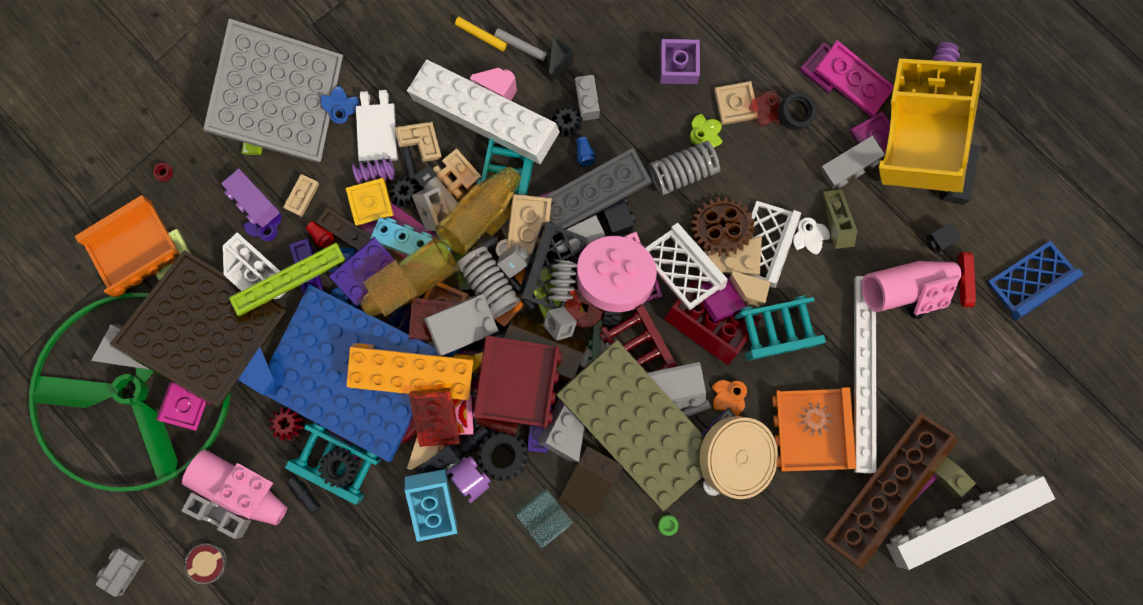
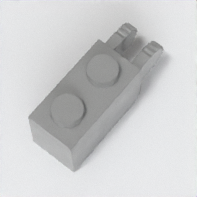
M592 215L566 229L588 238L586 246L597 239L605 237V233L596 215ZM562 237V239L556 241V242H555V245H557V244L563 242V241H564L563 237ZM573 239L569 241L573 251L579 249L580 240ZM566 243L557 247L560 254L568 250Z

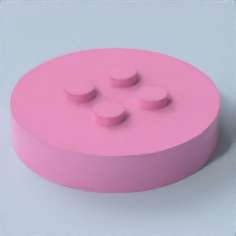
M607 236L590 243L582 251L576 270L577 285L585 299L594 306L610 312L630 311L642 305L649 298L653 290L657 273L654 259L646 248L632 239L620 236Z

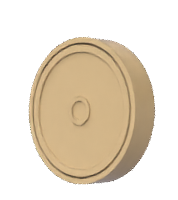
M731 416L720 420L707 432L701 445L700 467L704 479L713 490L731 498L747 499L759 494L771 482L777 468L778 450L775 439L763 423L752 418Z

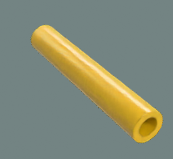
M461 17L456 19L455 25L502 52L506 49V42Z

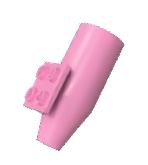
M916 261L869 273L862 279V296L866 305L874 312H881L917 302L914 310L915 315L948 307L958 281L961 278V269L955 262Z
M202 450L196 455L182 479V485L233 514L246 517L249 520L253 519L278 525L287 511V507L269 490L273 485L271 481L238 463L234 466L207 450Z

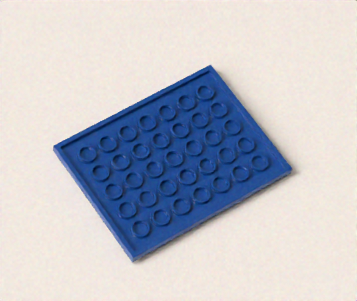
M309 284L268 364L270 372L276 381L266 396L387 462H391L424 395L347 387L350 347L354 343L374 345V349L439 356L437 349Z

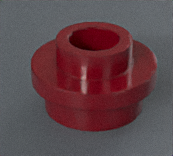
M159 163L154 167V177L158 181L166 182L172 178L173 168L167 163ZM166 170V174L162 176V172Z

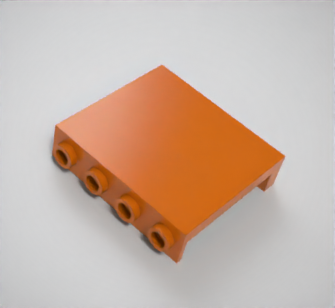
M143 195L75 236L77 242L85 246L107 289L104 292L113 297L123 295L132 286H137L145 278L157 274L161 268L173 264L180 255L178 248L152 202Z
M850 387L781 392L779 390L775 392L776 395L772 396L773 407L777 408V415H774V427H778V435H775V442L777 447H779L780 454L777 459V467H780L781 471L856 469Z

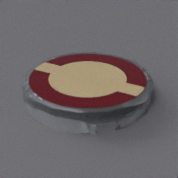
M202 543L191 549L185 558L184 567L186 574L197 584L213 583L223 576L227 566V558L225 552L219 546L211 543Z

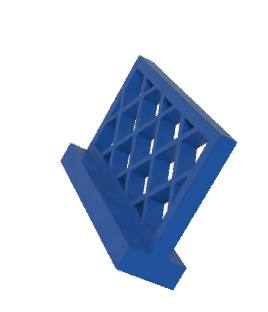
M1049 241L989 280L987 284L1012 313L1010 316L1013 320L1017 321L1076 282L1084 274L1079 268L1076 270L1057 247ZM1049 248L1053 253V259L1044 258L1043 251ZM1028 260L1038 261V269L1027 268ZM1042 262L1053 263L1052 272L1041 270ZM1056 264L1064 265L1068 272L1065 274L1056 273ZM1012 271H1023L1022 279L1012 278ZM1026 273H1037L1036 282L1026 280ZM1041 274L1051 276V283H1040ZM998 280L1007 281V290L999 289L995 282ZM1011 282L1021 283V292L1010 291ZM1025 284L1036 286L1035 293H1024ZM1010 295L1020 296V302L1015 307L1009 301Z

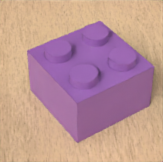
M662 39L660 45V84H697L700 77V40Z

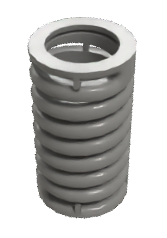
M706 140L696 144L694 147H689L687 150L684 149L674 155H669L667 158H662L660 161L657 160L649 163V171L658 193L662 196L672 192L674 187L680 189L681 185L685 187L688 183L692 184L695 180H701V177L707 178L708 174L712 176L719 173L720 164L713 146Z
M483 246L464 256L457 263V267L463 273V277L467 279L468 285H471L475 295L484 294L491 314L495 319L514 308L521 300L516 296V292L512 290V286L510 284L507 285L508 280L504 278V273L499 272L500 267L495 266L496 261L491 260V253L487 251L486 246Z

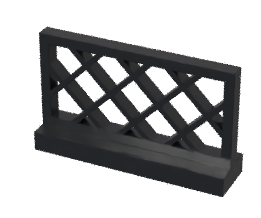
M549 222L542 223L517 297L551 309L565 308L566 301H561L559 307L553 305L548 297L554 294H548L544 286L556 278L551 276L552 278L543 282L540 273L548 268L551 275L553 272L551 266L558 263L556 261L549 263L547 260V252L553 249L558 258L557 260H564L571 256L574 263L578 264L579 257L585 249L588 238L559 228ZM555 231L561 233L564 239L563 242L555 245L553 240ZM573 239L581 241L579 249L575 251L572 250L569 243ZM566 243L570 253L561 257L557 247ZM577 267L571 268V270L576 272ZM541 287L545 297L539 300L533 298L535 289Z

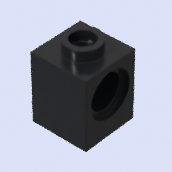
M949 223L926 237L927 246L937 254L961 240V237L952 223Z

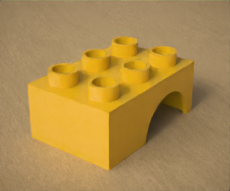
M899 59L891 100V124L888 145L884 160L880 161L879 165L883 185L963 193L981 87L982 63Z

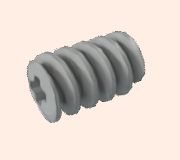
M553 259L558 264L552 265V268L557 270V272L551 273V276L556 279L550 281V284L555 287L549 289V292L554 295L549 296L548 299L567 302L568 299L573 298L568 292L575 289L569 286V284L576 281L570 278V276L577 274L571 268L578 265L571 261Z

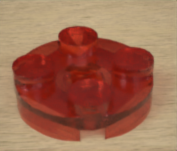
M579 288L570 293L573 298L567 300L565 309L577 321L576 326L587 328L597 324L605 310L587 301ZM582 303L585 305L589 304L587 312H580V305Z

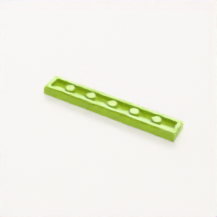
M335 243L229 297L237 315L241 316L344 263L346 259L339 245Z

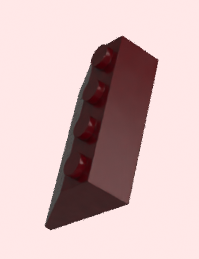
M692 280L687 288H696L699 280ZM701 281V285L707 283V281ZM686 292L685 298L691 303L697 299V294ZM678 299L664 318V320L726 365H729L749 338L745 318L735 319L736 314L714 322L702 302L688 310L682 301ZM760 314L752 316L755 327L763 317Z

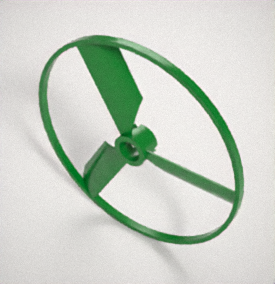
M125 293L117 297L110 296L98 300L73 314L54 332L40 353L31 378L29 390L30 418L40 446L53 464L72 479L96 489L128 492L152 488L181 475L196 457L195 455L177 470L178 460L164 422L156 420L158 412L143 403L148 395L146 381L152 375V370L136 368V376L123 374L117 377L112 384L40 376L44 362L53 345L75 321L102 305L123 299L146 298L149 293ZM134 382L136 387L133 394L134 397L126 399L124 389L127 384ZM231 391L223 402L221 414L211 436L198 453L202 450L208 451L218 436L228 412ZM113 397L118 403L132 406L157 481L132 487H110L78 476L58 460L45 441L38 420L36 403L86 408Z

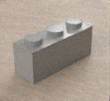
M871 136L823 165L820 171L832 189L836 186L841 188L849 183L848 179L854 176L856 179L863 175L866 168L878 166L885 154L874 137Z

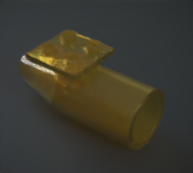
M508 166L475 185L435 226V231L441 241L452 251L464 255L485 232L493 236L510 218L512 205L509 202L521 181L520 174L514 168Z
M435 237L400 262L397 260L393 261L363 283L369 292L360 301L361 306L369 316H376L381 313L387 316L397 308L411 303L457 272V262L446 245Z

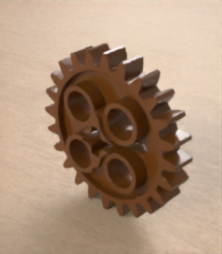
M717 197V202L715 203L710 199V205L703 203V209L697 208L698 214L693 215L694 221L691 223L693 227L692 234H695L694 241H698L699 247L704 245V252L711 249V255L715 251L718 252L719 257L722 255V252H725L726 256H729V251L737 254V248L743 251V244L749 245V239L753 238L752 232H754L755 226H753L754 219H751L752 212H748L747 206L742 208V202L735 204V198L728 202L727 197L724 198V201ZM733 215V216H735V217H734V218H728L727 216ZM709 218H715L716 220H714V221H709L708 219H709ZM731 232H737L738 234H737V235H731L730 233H731ZM712 235H718L719 237H718V238H712V237H710V236H712Z

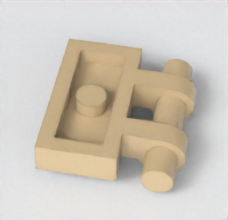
M457 148L442 160L446 166L443 170L439 166L433 168L440 181L447 186L448 191L454 194L457 199L463 194L459 190L460 186L463 185L468 190L478 182V179H482L481 175ZM451 172L457 178L454 182L448 177Z

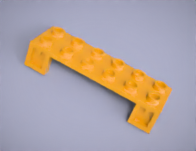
M354 343L350 347L347 387L469 400L475 356L454 354V357L388 351L374 349V345Z

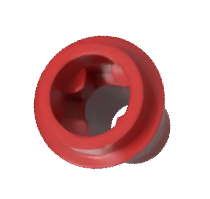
M310 222L307 225L306 230L318 247L325 249L333 243L334 237L331 232L315 222Z

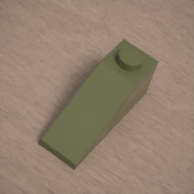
M842 189L823 191L830 236L835 249L854 247L858 231Z
M948 457L945 458L933 474L937 478L936 480L953 497H963L976 484Z

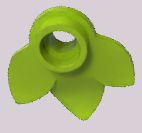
M702 114L697 115L691 123L693 130L690 133L692 144L696 145L707 140L713 147H717L723 142L717 135L722 128L720 121L715 119L707 121Z

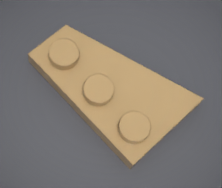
M762 236L749 239V245L743 244V251L737 248V254L729 251V256H726L725 252H722V255L719 257L717 251L713 255H711V250L704 252L723 274H731L732 271H736L746 275L760 276Z

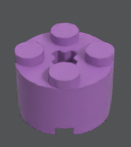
M463 457L458 464L446 472V475L448 476L451 473L453 476L451 477L452 483L464 497L467 495L470 497L468 502L471 504L490 488L488 485L490 480L484 472L480 474L476 470L478 465L471 457Z

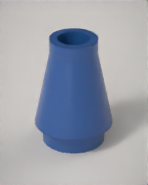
M587 137L578 138L576 140L577 162L583 167L594 164L596 156Z

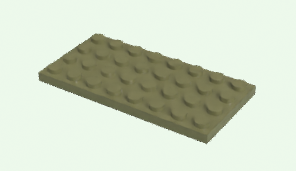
M617 339L556 393L663 511L703 477L700 467V449L704 440L701 436L702 433Z

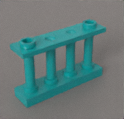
M489 139L482 179H478L477 190L480 197L485 196L486 190L527 196L534 161L508 148L496 147L495 141ZM493 154L521 158V161H524L523 168L516 169L491 164ZM489 172L517 176L518 179H521L520 185L512 187L487 182Z
M806 295L794 298L795 301L757 309H752V306L740 309L741 312L735 315V319L745 318L752 345L750 347L751 351L745 353L746 361L826 343L824 335L816 336V333L813 332L806 307L807 304L815 301L814 297L806 298ZM788 308H799L806 333L805 339L799 340L795 336ZM781 310L788 337L787 343L781 344L778 341L770 312ZM763 314L770 340L769 347L763 348L759 343L752 317L754 315Z
M315 422L307 424L304 429L312 433L300 457L288 461L285 468L357 505L365 495L360 492L359 488L371 464L376 465L380 463L382 458L325 430V427ZM319 436L329 441L322 457L331 450H334L337 445L345 448V450H350V455L355 454L364 459L352 485H345L336 488V485L331 487L329 486L330 482L324 483L325 477L321 479L320 475L323 473L318 471V468L321 467L319 463L314 468L307 465V459ZM343 462L340 463L336 472L338 475L345 473L346 467Z

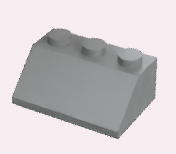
M700 362L648 373L680 410L685 407H696L706 403V390Z

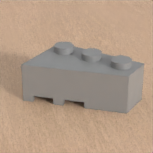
M110 325L91 361L148 369L110 346L111 341L122 329L120 325Z
M559 398L553 410L551 424L548 423L547 428H544L537 443L569 462H579L584 424Z

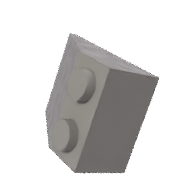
M484 294L469 297L424 318L439 356L483 339L485 336L498 331Z

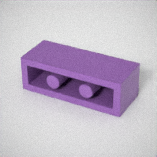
M239 168L221 183L226 188L224 193L231 200L235 198L237 201L235 205L242 212L246 211L248 213L246 217L252 224L258 223L263 228L280 213Z

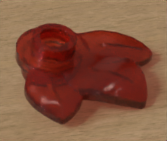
M767 91L762 97H756L751 101L749 110L758 112V121L761 127L772 121L777 125L781 124L778 117L780 99L776 92Z

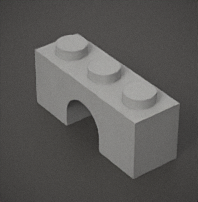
M191 492L182 509V512L198 520H204L218 527L217 530L234 539L243 537L252 520L235 515L196 492Z

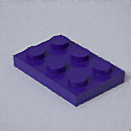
M374 236L335 269L329 277L357 305L400 269L401 266Z

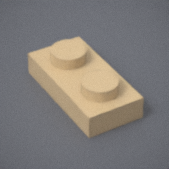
M301 174L283 208L302 217L319 186V182Z

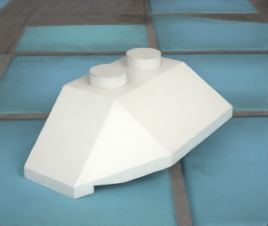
M238 233L223 245L224 276L241 291L280 272ZM285 293L281 294L280 296L274 299L281 298Z

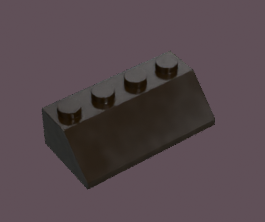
M516 314L504 337L505 339L559 347V351H562L561 362L557 363L556 371H559L558 377L567 381L575 377L588 346L587 342L574 337L556 341L543 324Z

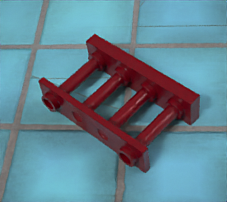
M644 305L635 308V313H633L632 317L608 331L604 326L599 327L601 330L599 336L603 343L611 345L614 342L612 337L636 323H641L645 329L642 331L643 333L622 346L628 351L645 340H651L654 347H652L650 352L636 359L641 366L655 357H660L663 361L662 367L655 371L678 367Z

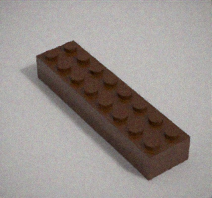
M920 413L824 539L825 543L858 569L862 570L957 444L956 434L923 413Z

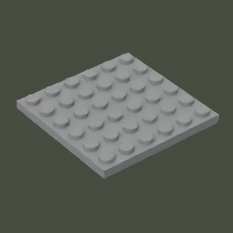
M228 19L203 131L320 163L330 119L329 113L321 106V96H330L331 92L336 88L343 55Z

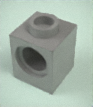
M564 307L547 311L543 326L557 341L572 337L577 321Z

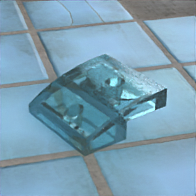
M547 489L515 514L541 548L573 524Z

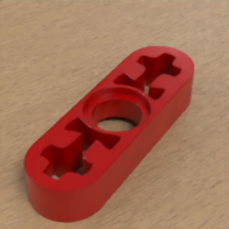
M960 252L958 256V266L961 269V278L959 280L961 307L973 308L976 302L974 256L972 252Z

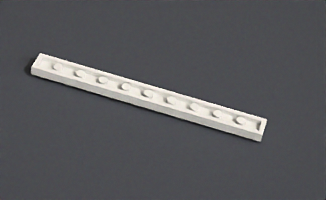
M856 276L854 278V445L856 458L854 473L874 474L876 472V312L872 311L863 299L861 291L863 276Z

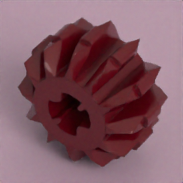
M282 407L280 408V414L273 412V415L276 417L275 419H269V422L274 423L273 426L269 427V430H275L273 436H279L281 441H284L286 437L290 441L293 440V435H300L297 429L304 428L302 425H299L304 419L297 418L299 413L293 412L291 408L286 410ZM284 421L290 423L289 427L283 425Z

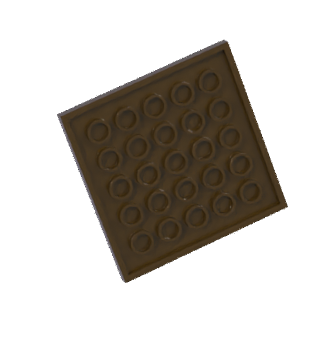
M183 250L114 337L110 346L218 409L238 382V379L258 348L263 347L283 319L286 310L268 301L238 316L229 297L241 292V290L228 280L224 273Z

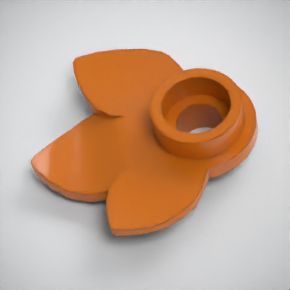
M720 380L712 386L713 390L718 393L713 401V409L725 410L729 407L736 416L740 415L745 407L746 385L741 381L729 382ZM738 387L741 389V393L735 394L733 389Z

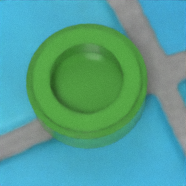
M671 515L661 517L658 522L659 531L666 536L675 534L679 527L677 519Z

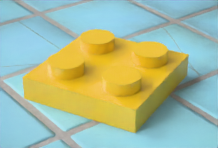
M384 178L346 188L356 226L378 221L379 218L385 219L386 217L394 216Z

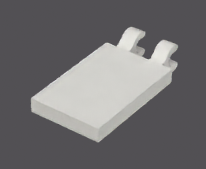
M379 90L380 105H370L368 91L360 92L361 106H356L358 158L361 163H367V161L374 162V159L382 162V157L389 161V156L392 161L398 160L397 137L395 134L394 103L389 104L387 90Z

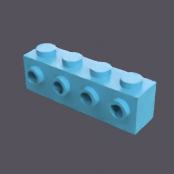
M386 217L385 220L379 218L370 239L375 236L385 248L445 271L453 253L450 242L444 239L437 241L432 239V235L423 231L421 234L417 233L413 227L405 224L403 227L397 225V222L391 218Z

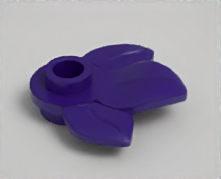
M281 213L263 228L258 223L254 225L251 222L244 224V228L251 236H259L263 241H272L278 233L277 226L281 222ZM270 229L271 233L266 235V230Z

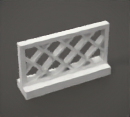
M756 201L751 219L756 217L757 221L754 222L753 226L759 224L763 233L753 238L766 236L769 245L761 248V259L763 262L760 263V267L766 266L768 273L766 278L758 275L749 276L769 281L770 287L776 288L801 218V212L795 210L792 212ZM759 207L767 209L769 216L759 219L757 215ZM779 214L788 216L786 222L780 225L777 224L774 218ZM772 218L776 227L766 231L762 222ZM778 230L781 237L772 243L768 234ZM771 247L774 256L765 260L762 251Z
M676 223L668 233L646 247L648 252L651 250L661 251L660 259L653 258L656 272L688 310L694 308L717 290L721 291L726 287L727 278L679 223ZM670 237L675 242V248L663 247L664 241ZM663 251L674 252V259H662ZM676 253H684L688 257L687 262L675 261ZM661 263L673 265L672 273L663 272L661 270ZM675 265L687 266L686 274L674 273ZM688 268H698L700 275H688ZM673 277L685 279L684 287L675 286L673 284ZM687 279L699 280L698 289L687 288ZM701 281L710 282L713 287L709 290L700 289ZM685 293H697V299L690 303L685 298Z

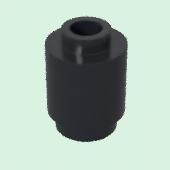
M489 231L473 239L474 241L470 245L473 250L486 246L487 251L490 253L496 250L499 240L495 233L491 234Z

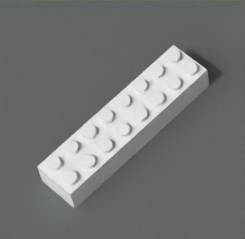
M427 59L407 90L413 101L492 139L538 164H541L559 134L555 122Z
M1024 474L1014 479L1015 482L1010 485L1005 483L998 486L997 491L993 493L989 491L979 496L980 499L975 502L973 500L961 504L962 508L955 510V508L944 512L945 516L939 519L934 517L927 520V525L921 528L920 526H915L909 529V533L904 536L899 534L890 539L891 542L886 544L896 566L910 570L1054 500L1055 497L1044 476H1035L1034 474L1026 476Z

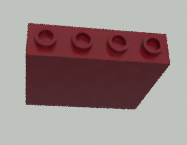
M485 336L473 417L547 428L548 423L551 424L553 412L550 411L551 403L554 404L556 396L553 386L554 383L558 382L559 376L556 366L557 363L561 362L562 351H559V347Z

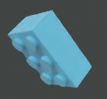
M446 470L405 477V494L417 542L457 534L456 516Z

